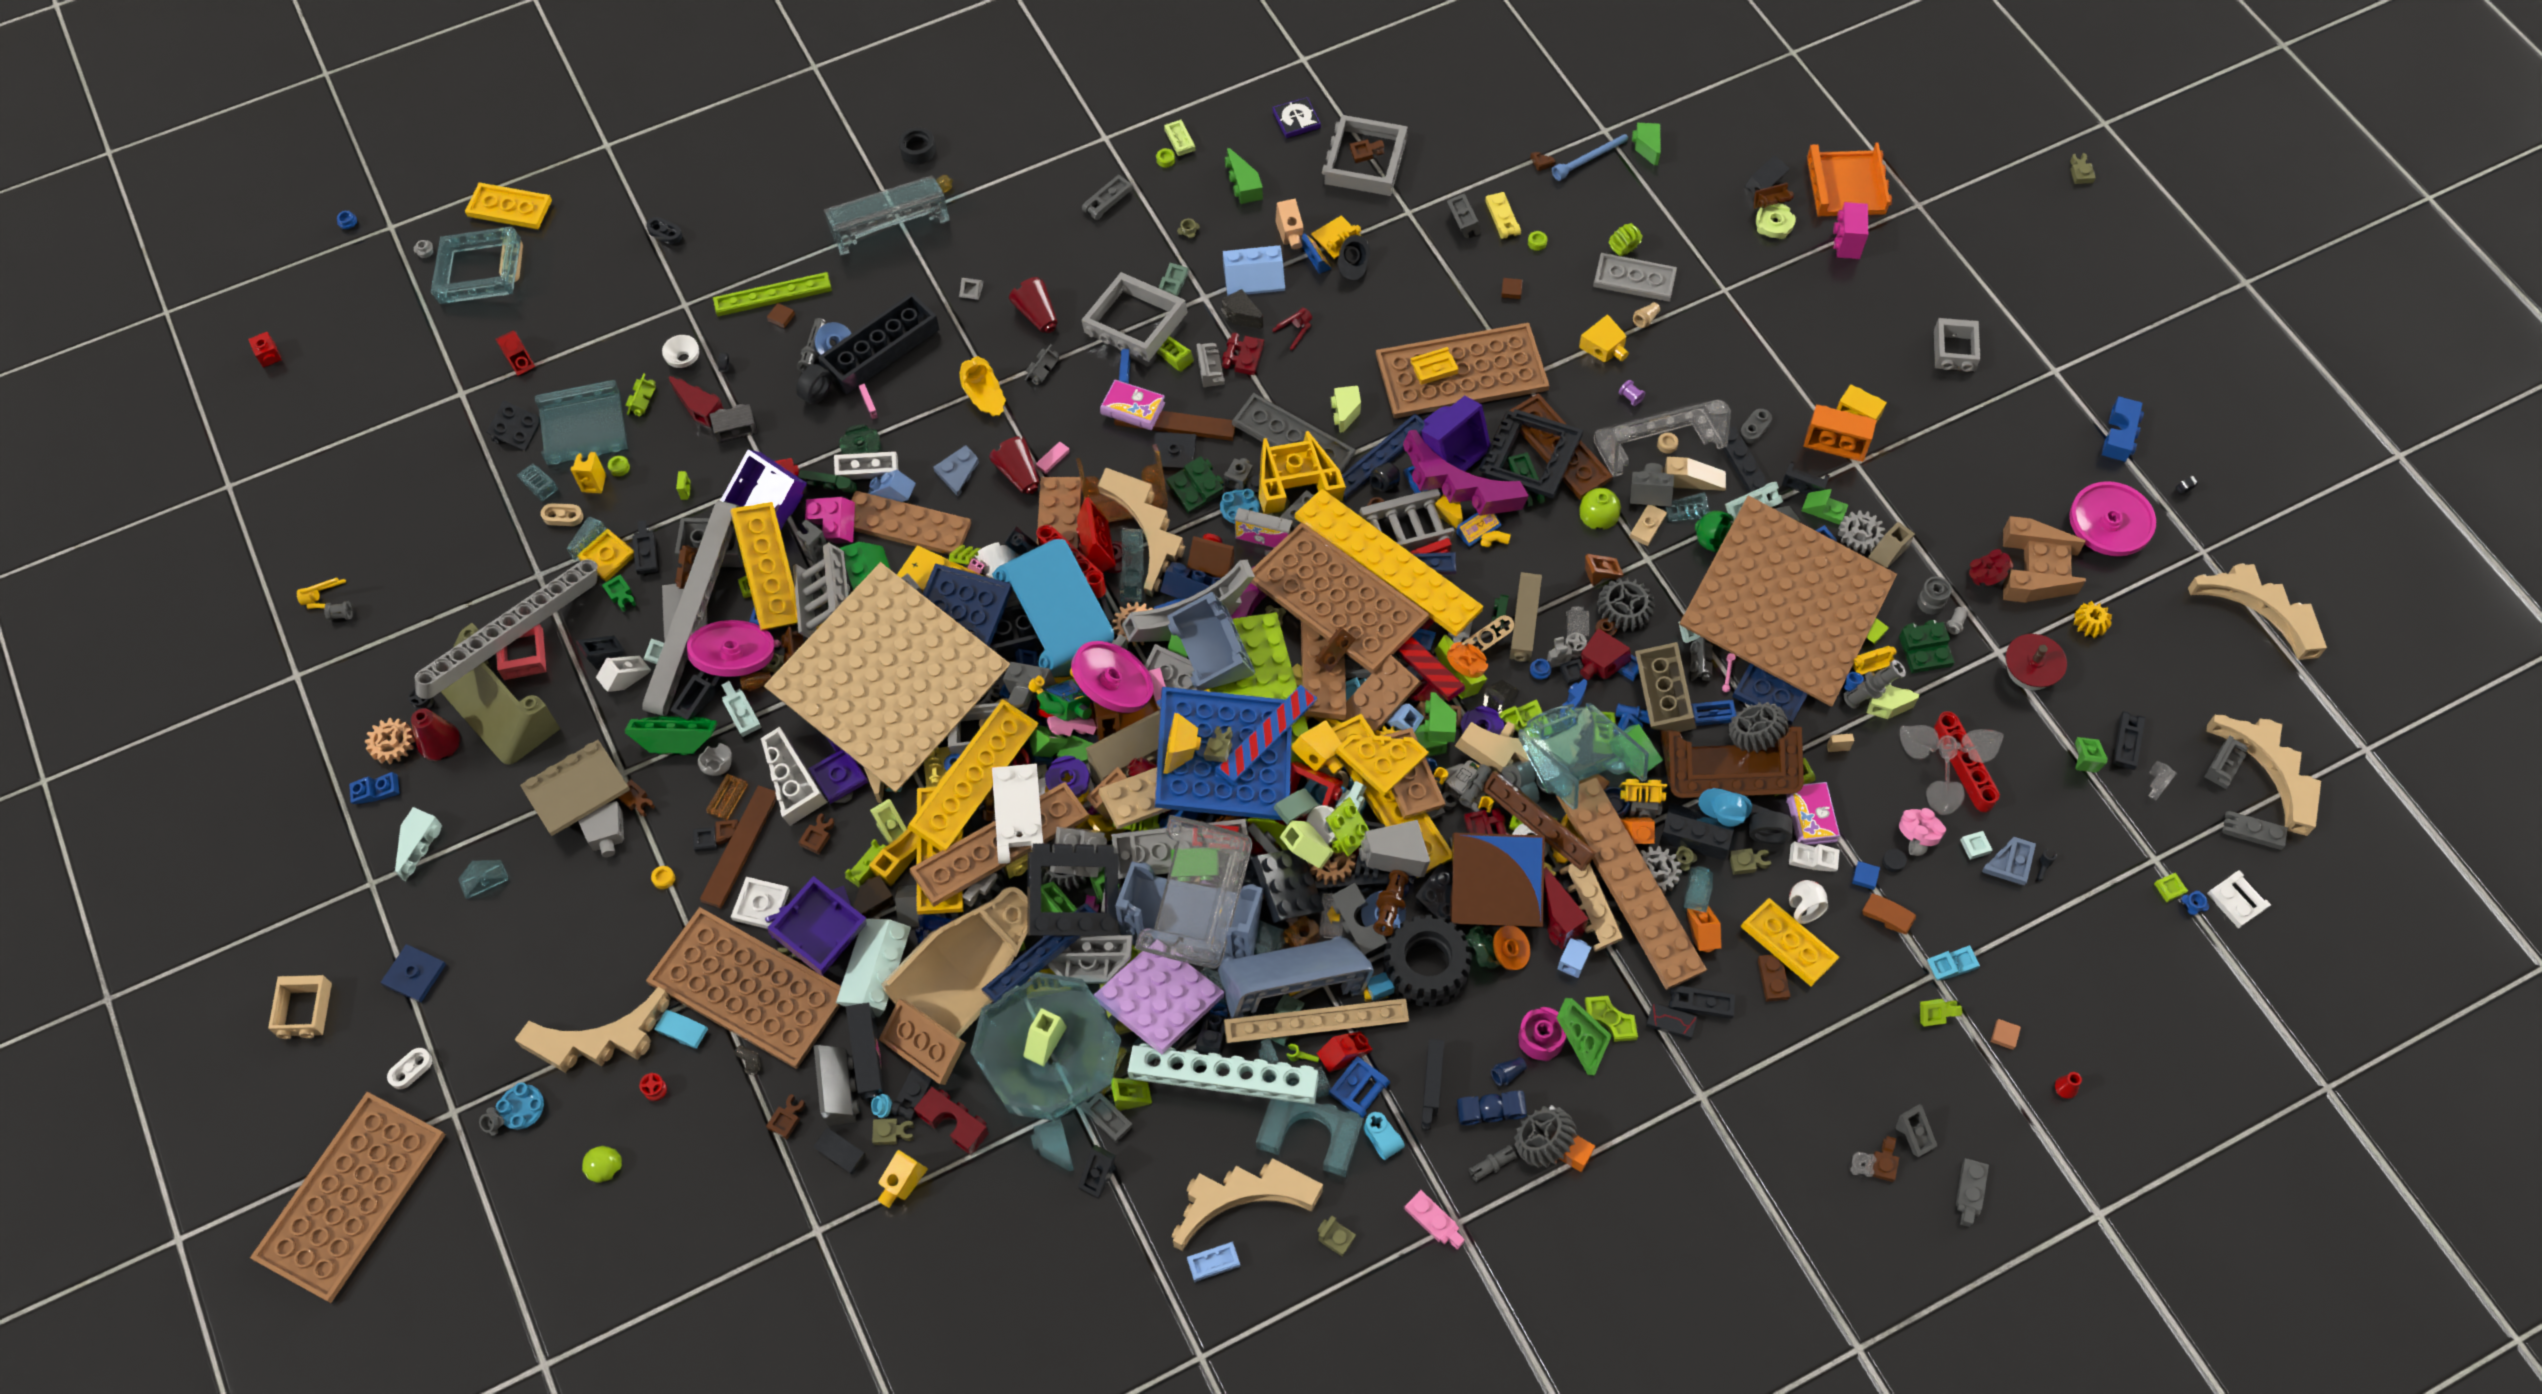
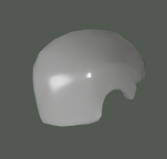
M722 743L716 748L708 746L704 753L699 755L698 766L707 775L718 776L724 774L730 769L732 752L728 746Z

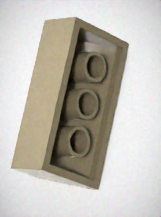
M1678 642L1635 651L1651 729L1680 732L1696 729Z
M1160 710L1086 748L1092 780L1097 785L1117 767L1130 777L1127 767L1134 758L1143 757L1157 764Z

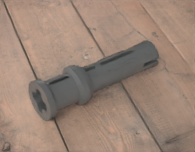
M816 318L814 320L807 345L802 348V357L797 363V368L801 372H804L807 367L813 365L815 360L818 359L819 353L815 346V336L819 328L827 324L824 319Z

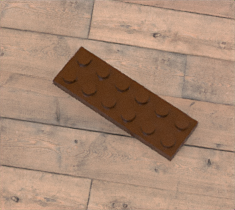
M1539 393L1509 410L1514 412L1517 409L1566 424ZM1522 425L1519 432L1548 464L1560 436ZM1581 440L1562 479L1579 500L1583 499L1587 492L1595 488H1601L1613 479V475Z

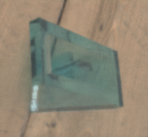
M501 860L472 861L458 880L465 898L468 899L509 879Z

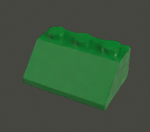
M857 542L840 548L844 551L845 567L853 591L880 562L890 569L883 546Z

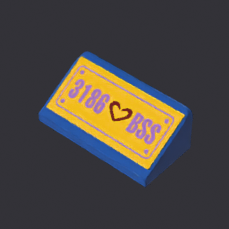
M1302 234V248L1317 272L1320 274L1330 270L1331 266L1316 242L1307 234Z
M1477 512L1457 526L1456 534L1468 547H1471L1482 540L1481 536L1484 533L1500 528L1501 523L1495 514L1479 516Z

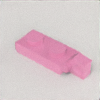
M1422 1190L1404 1207L1438 1242L1441 1241L1445 1244L1448 1241L1457 1250L1464 1243L1465 1239L1457 1232L1459 1227Z

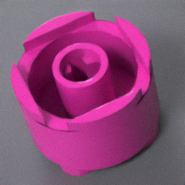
M1540 1007V1009L1529 1011L1524 1016L1518 1039L1520 1048L1529 1057L1536 1060L1549 1061L1561 1052L1566 1034L1557 1020L1559 1012L1556 1010Z

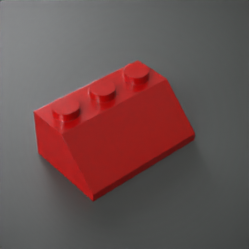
M1087 497L1077 517L1078 527L1076 531L1081 541L1079 548L1095 567L1104 572L1116 566L1109 523L1098 507Z

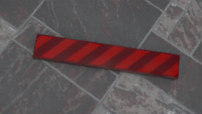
M1411 636L1396 651L1448 702L1465 690V685L1414 637Z

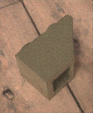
M1897 522L1884 535L1868 559L1888 568L1909 548L1915 534L1900 522Z

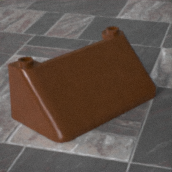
M1788 726L1786 735L1778 739L1775 747H1768L1766 751L1762 749L1758 753L1755 750L1751 753L1747 750L1742 751L1736 745L1692 747L1691 742L1683 740L1680 731H1661V744L1669 787L1672 794L1676 797H1700L1704 791L1712 788L1723 789L1741 795L1798 793L1803 787L1802 727Z

